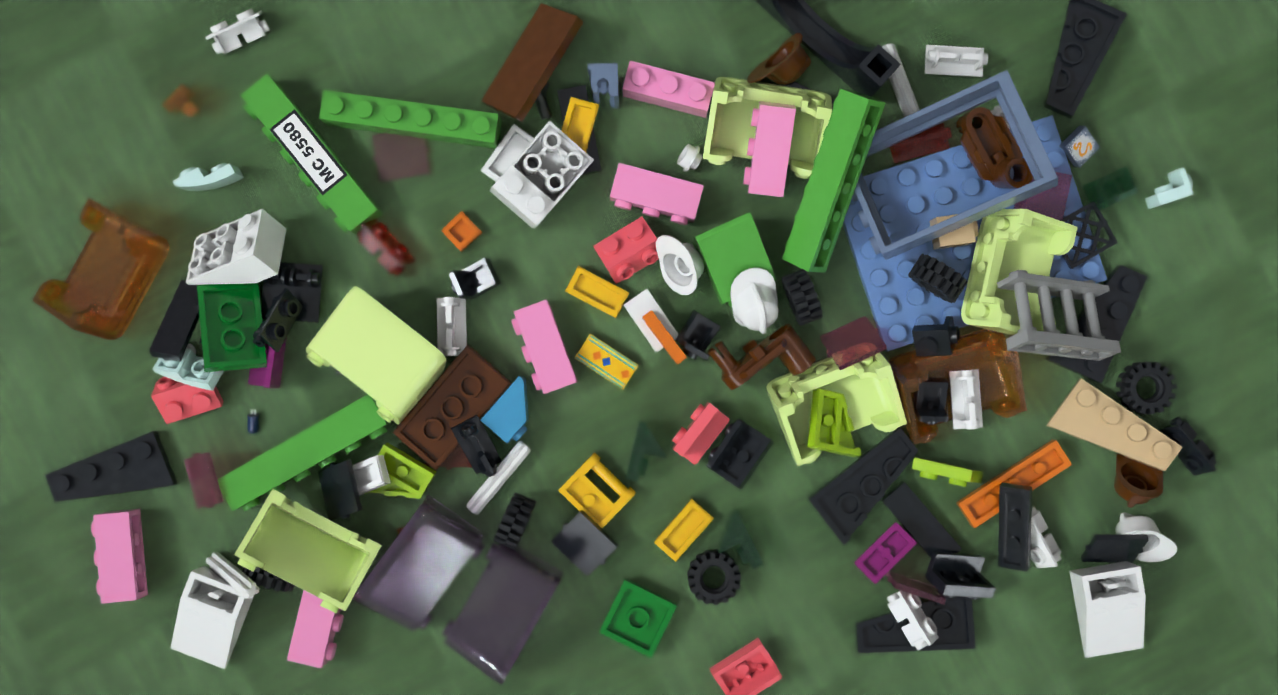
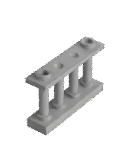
M1026 270L1013 271L1009 273L1007 278L997 282V286L1000 289L1014 290L1020 329L1017 334L1006 339L1008 351L1100 361L1121 352L1119 341L1105 339V336L1101 335L1095 298L1110 291L1109 285L1096 284L1093 280L1076 281L1029 274ZM1027 292L1038 294L1044 331H1037L1036 327H1033ZM1051 296L1061 298L1067 334H1061L1059 330H1056ZM1073 299L1083 300L1089 337L1079 333Z

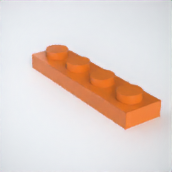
M1052 439L957 501L956 504L971 527L976 528L999 513V489L1002 482L1030 486L1033 491L1073 464L1057 440Z

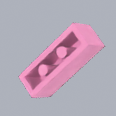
M629 61L622 92L623 97L706 118L715 82Z
M760 101L759 109L753 108L751 126L756 127L755 138H749L747 155L752 156L751 167H745L743 184L748 185V193L776 197L784 196L796 113L795 105Z
M619 163L610 194V201L615 202V207L624 210H631L632 207L643 209L642 214L659 218L660 214L670 216L671 222L687 225L688 221L694 223L704 185Z
M546 299L513 311L515 319L511 320L516 335H522L525 346L521 347L527 363L532 362L536 372L531 374L536 390L542 389L543 394H547L577 383L576 374L549 301Z
M140 509L110 511L93 515L94 520L91 524V532L96 542L94 563L98 567L99 575L96 589L101 598V604L133 601L147 596L148 589Z
M303 590L287 661L322 668L329 660L332 661L337 648V643H333L335 632L340 631L344 615L340 614L341 609L339 608L337 613H334L320 606L323 601L322 599Z

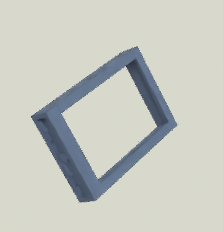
M1007 70L876 130L867 157L996 98L1034 181L891 243L861 173L852 200L854 202L859 200L863 210L859 211L858 214L864 227L870 226L874 236L869 238L876 255L882 253L885 260H888L1058 185L1056 172Z

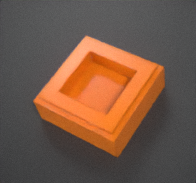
M463 211L441 230L460 252H463L483 233Z

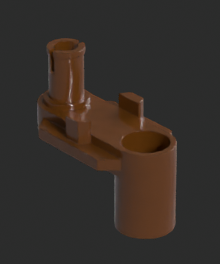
M977 107L968 110L957 120L956 127H961L962 129L959 132L963 134L960 142L981 180L990 181L995 187L1003 189L1020 188L1031 183L1033 179L1025 159L1022 158L1023 155L1002 116L993 115L990 110L984 107ZM1011 168L1014 170L1013 179L1010 177Z
M790 324L781 326L759 344L754 339L748 341L742 347L746 355L737 361L726 348L723 341L715 344L721 356L713 347L707 352L723 371L721 379L729 390H734L743 385L776 357H779L793 376L803 373L816 360L815 356Z

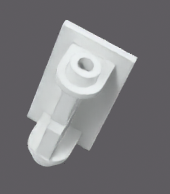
M251 8L236 15L238 21L228 25L225 20L210 27L212 33L205 38L208 40L213 37L215 43L212 44L214 51L217 55L220 53L225 55L243 46L237 35L242 34L246 42L249 43L262 36H266V32L270 28L265 19L260 21L258 18L263 13L262 10L254 13Z
M926 45L924 74L983 77V65L988 63V53H984V48Z
M455 297L437 298L438 349L444 356H458L467 346L466 299Z
M979 369L949 371L953 429L982 428Z
M1032 506L1030 559L1034 562L1036 568L1057 567V562L1062 559L1060 556L1062 551L1059 549L1051 533L1042 536L1041 533L1047 530L1048 526L1040 510H1036Z
M908 586L887 597L889 601L887 605L897 622L906 618L909 620L910 623L901 629L911 646H915L917 651L927 645H932L939 638L935 623L931 618L926 617L921 608L922 604L919 596L914 591H911Z

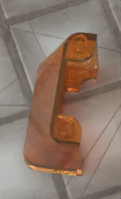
M88 198L81 211L80 222L85 228L93 232L66 281L59 279L45 281L39 287L32 301L73 330L113 341L120 338L127 330L170 250V244L167 239L106 205Z
M983 329L960 336L959 344H955L952 355L917 357L916 350L894 356L889 360L906 417V427L914 444L930 442L938 435L937 424L930 425L919 421L913 408L915 391L919 390V385L923 381L928 380V377L946 378L949 382L945 410L949 416L948 421L952 420L949 371L979 369L982 411L990 408L995 414L1004 418L1013 417L1017 413L1027 411L1019 353L1007 350V338L1001 332Z

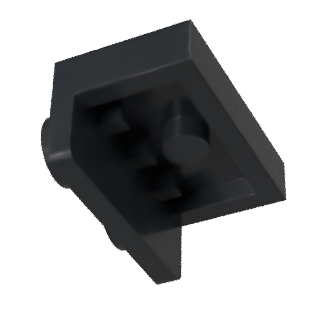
M738 418L736 422L731 423L726 429L725 438L720 446L715 447L711 451L706 467L742 490L774 441Z
M933 552L925 578L937 589L940 595L946 598L961 596L978 600L979 598H993L996 590L980 573L985 561L982 555Z

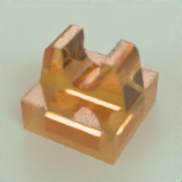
M181 84L161 104L170 113L176 114L181 110L187 117L191 118L200 110L189 100L195 92L185 84Z

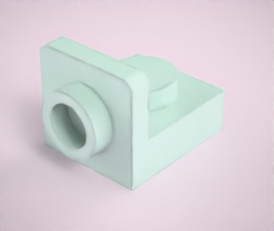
M1184 167L1169 172L1167 176L1170 184L1155 188V195L1145 198L1148 209L1193 195V181L1191 176L1186 173Z

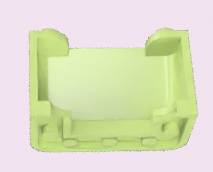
M732 77L716 78L703 159H707L715 165H724L733 156L752 159V156L747 155L749 138H755L756 127L751 126L753 108L759 109L760 101L795 105L796 114L788 165H790V170L795 172L794 175L796 177L809 179L814 167V159L819 152L823 140L824 130L832 114L831 96L824 92L764 82L748 83L747 80Z
M1002 209L982 218L961 309L963 322L968 325L1005 334H1017L1020 329L1015 292L1014 290L998 288L997 282L1007 278L1009 273L1016 270H1026L1029 274L1050 276L1054 255H1065L1071 250L1078 227L1028 209ZM1027 292L1033 327H1036L1037 331H1044L1038 294Z
M354 286L346 294L306 347L307 358L319 368L322 365L334 367L376 400V405L379 408L376 412L380 417L389 423L393 420L398 425L443 374L446 364V358L439 349L357 286Z
M870 344L859 345L815 362L799 375L793 376L791 373H787L777 377L766 386L774 411L797 466L813 463L821 454V450L807 447L814 389L820 388L844 394L848 407L847 413L854 427L852 431L873 424L878 430L892 432L898 427L907 424L891 365L879 350Z
M272 489L234 555L240 558L237 564L253 572L256 567H259L322 599L323 601L320 606L337 613L339 608L344 611L347 610L382 545L369 538L359 537V534L307 509L296 501L294 503L291 502V499L287 498L286 495Z

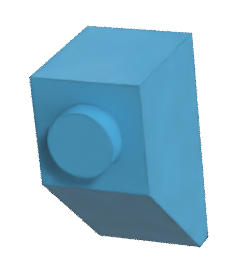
M523 376L517 377L480 420L506 443H509L512 439L517 442L528 430L524 426L529 421L527 385L526 379Z

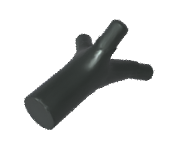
M548 82L535 101L541 120L552 117L546 98L550 85Z

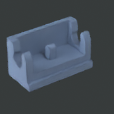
M618 63L588 64V75L593 91L594 103L600 104L599 95L601 93L603 95L609 93L611 109H619Z

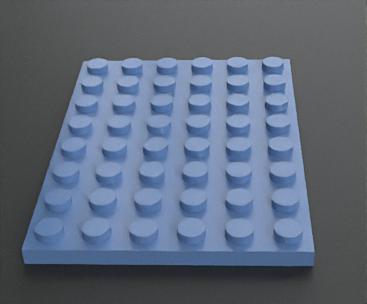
M1053 115L1033 121L1032 124L1056 172L1058 185L1005 209H1028L1061 220L1082 208L1083 205L1066 154L1059 146L1062 142ZM962 145L863 176L891 243L930 227V220L936 217L963 213L1017 189L997 188L990 181L981 180ZM1013 168L1010 170L1011 179L1014 177ZM851 199L843 226L884 351L888 352L914 343L912 334L914 325L944 324L946 316H953L954 326L959 328L967 326L968 324L964 323L961 317L967 284L955 303H949L917 285L918 283L911 280L912 278L908 274L920 255L924 254L929 255L931 258H936L939 262L942 261L946 266L960 273L968 282L976 242L965 246L933 250L931 240L885 260L882 253L876 255L869 238L874 235L870 226L865 228L859 217L858 212L863 210L859 200L854 202ZM1085 211L1079 213L1076 217L1085 218ZM982 219L977 220L978 233ZM1073 220L1072 225L1078 227L1077 232H1081L1083 222ZM1087 224L1085 234L1093 236L1090 226ZM1080 236L1075 237L1073 246L1077 247ZM1083 238L1081 248L1091 250L1093 240ZM1071 249L1066 253L1070 260H1073L1075 250ZM1080 252L1078 260L1089 254ZM1099 254L1073 269L1068 267L1062 255H1054L1049 277L1076 281L1093 280L1095 283L1107 280Z

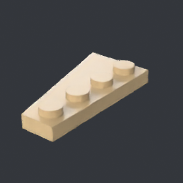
M1082 378L1077 381L1045 425L1160 471H1166L1183 448Z

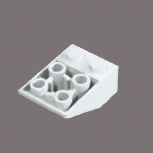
M549 121L491 187L490 192L534 229L594 159Z
M260 209L228 224H223L212 231L200 234L194 241L186 283L188 285L258 283L277 275L286 228L265 210Z
M1123 561L1070 570L1084 657L1089 658L1144 648L1146 595L1141 566Z
M206 566L191 571L180 599L171 649L226 669L253 598L246 599Z

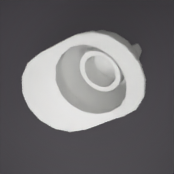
M668 235L658 237L656 251L665 282L673 291L680 295L693 293L697 288L698 279L704 272V261L701 254L693 244L687 242L682 244L678 239Z
M759 267L742 271L731 285L730 296L734 319L741 326L766 334V328L776 321L779 312L774 278L767 270Z
M1126 512L1120 514V522L1116 525L1115 535L1148 536V542L1143 547L1144 552L1139 553L1136 560L1161 562L1170 559L1176 554V543L1160 533L1152 518L1148 516H1135Z

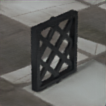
M1095 201L1090 202L1060 220L1063 222L1069 220L1068 224L1071 225L1073 220L1083 222L1081 232L1076 233V236H1080L1078 245L1071 248L1075 250L1073 260H1070L1067 254L1062 255L1070 269L1118 243L1108 226V221L1104 219ZM1087 209L1085 218L1076 217V215ZM1091 210H1094L1099 218V222L1089 220ZM1087 224L1097 226L1095 236L1085 234ZM1101 228L1105 229L1109 240L1099 238ZM1083 238L1093 240L1091 250L1081 248ZM1097 242L1106 243L1105 246L1096 250ZM1080 252L1089 254L1078 260Z

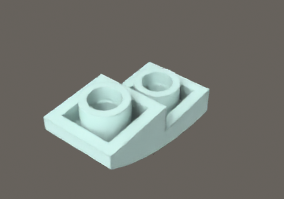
M222 163L213 167L210 174L199 167H190L179 174L180 177L172 182L176 187L186 191H205L235 183L243 179L244 176L238 167L230 163Z
M187 348L181 362L159 358L153 367L155 373L211 391L214 390L224 372H204L203 357L196 356L192 349Z

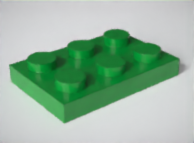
M258 283L197 285L204 372L267 367L265 346L259 347L253 343V334L262 323Z

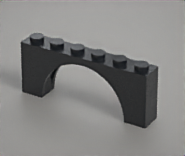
M755 0L792 35L801 33L803 36L801 43L856 92L873 97L901 65L879 44L874 47L862 46L838 33L821 19L805 0Z

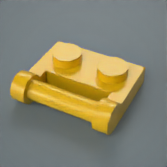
M594 452L558 491L579 511L583 510L595 523L603 528L636 494V491L631 487L627 488L599 461L601 457ZM590 469L620 496L615 502L585 475Z

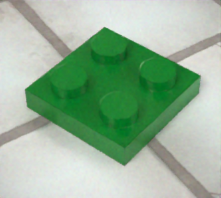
M624 578L599 629V633L652 658L677 607V603Z

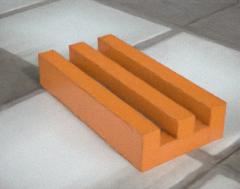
M652 310L642 317L676 365L687 358Z

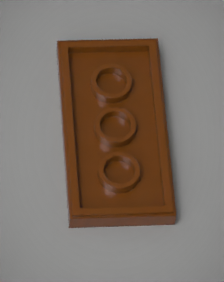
M541 3L481 102L488 107L523 122L582 26L583 21L576 15Z
M467 345L392 433L437 471L460 445L451 428L475 415H478L481 420L513 382L473 347Z

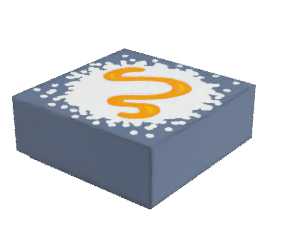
M1078 126L1059 145L1072 165L1079 168L1100 148L1086 126Z

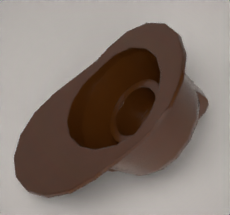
M796 33L789 37L771 56L760 63L749 74L747 82L754 83L765 77L784 85L796 81L811 64L810 57L800 45L803 38L802 34Z
M1117 453L1114 489L1121 498L1126 500L1127 507L1132 508L1136 504H1145L1152 498H1158L1162 495L1164 488L1163 471Z

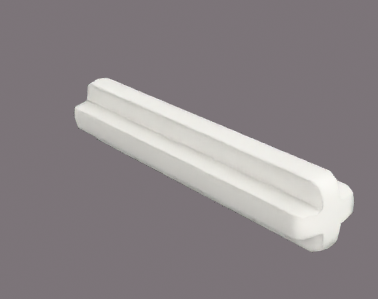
M889 43L882 46L901 64L889 80L903 116L906 117L919 111V106L895 44Z
M518 441L498 465L496 474L488 477L467 503L466 507L472 513L478 515L528 456L531 451L530 447L524 442Z
M213 552L210 557L206 558L209 568L246 599H252L254 594L259 593V587L256 585V582L219 552Z

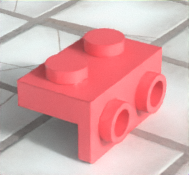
M643 216L593 245L615 284L629 279L634 273L648 265L654 264L659 259L656 251L657 237Z
M162 377L155 383L151 394L166 424L220 408L224 402L216 386L211 391L183 384L167 377Z
M709 402L705 406L700 403L690 416L693 419L692 423L687 429L681 427L672 439L675 443L672 447L673 450L694 465L699 462L730 421L727 416Z
M759 637L709 668L725 695H757L783 677Z

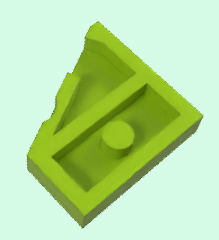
M820 388L813 390L807 447L850 457H860V447H855L850 432L854 430V427L847 413L848 407L844 394Z
M387 442L383 445L378 455H384L391 483L367 493H381L384 496L393 497L403 495L406 498L421 499L437 471Z
M915 457L912 464V469L920 471V477L937 480L938 475L949 477L948 483L966 487L967 482H982V471Z

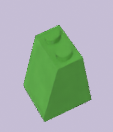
M750 212L695 236L693 245L701 254L704 261V269L721 305L728 303L729 307H732L731 285L742 271L759 267L767 270L773 276L774 281L777 280Z

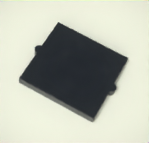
M351 460L331 463L330 467L318 472L329 520L346 519L350 517V514L363 510Z
M583 510L570 522H565L562 526L563 529L551 541L587 577L600 564L604 565L607 561L606 558L619 546Z
M1095 534L1091 542L1085 545L1086 550L1082 554L1081 560L1082 562L1117 563L1128 561L1133 563L1138 554L1144 552L1143 547L1148 542V536Z

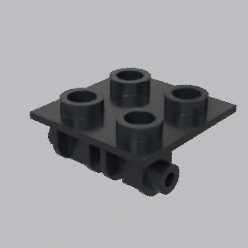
M280 262L278 274L263 280L262 319H267L265 316L273 303V298L281 294L284 288H288L303 305L296 321L319 323L323 265Z

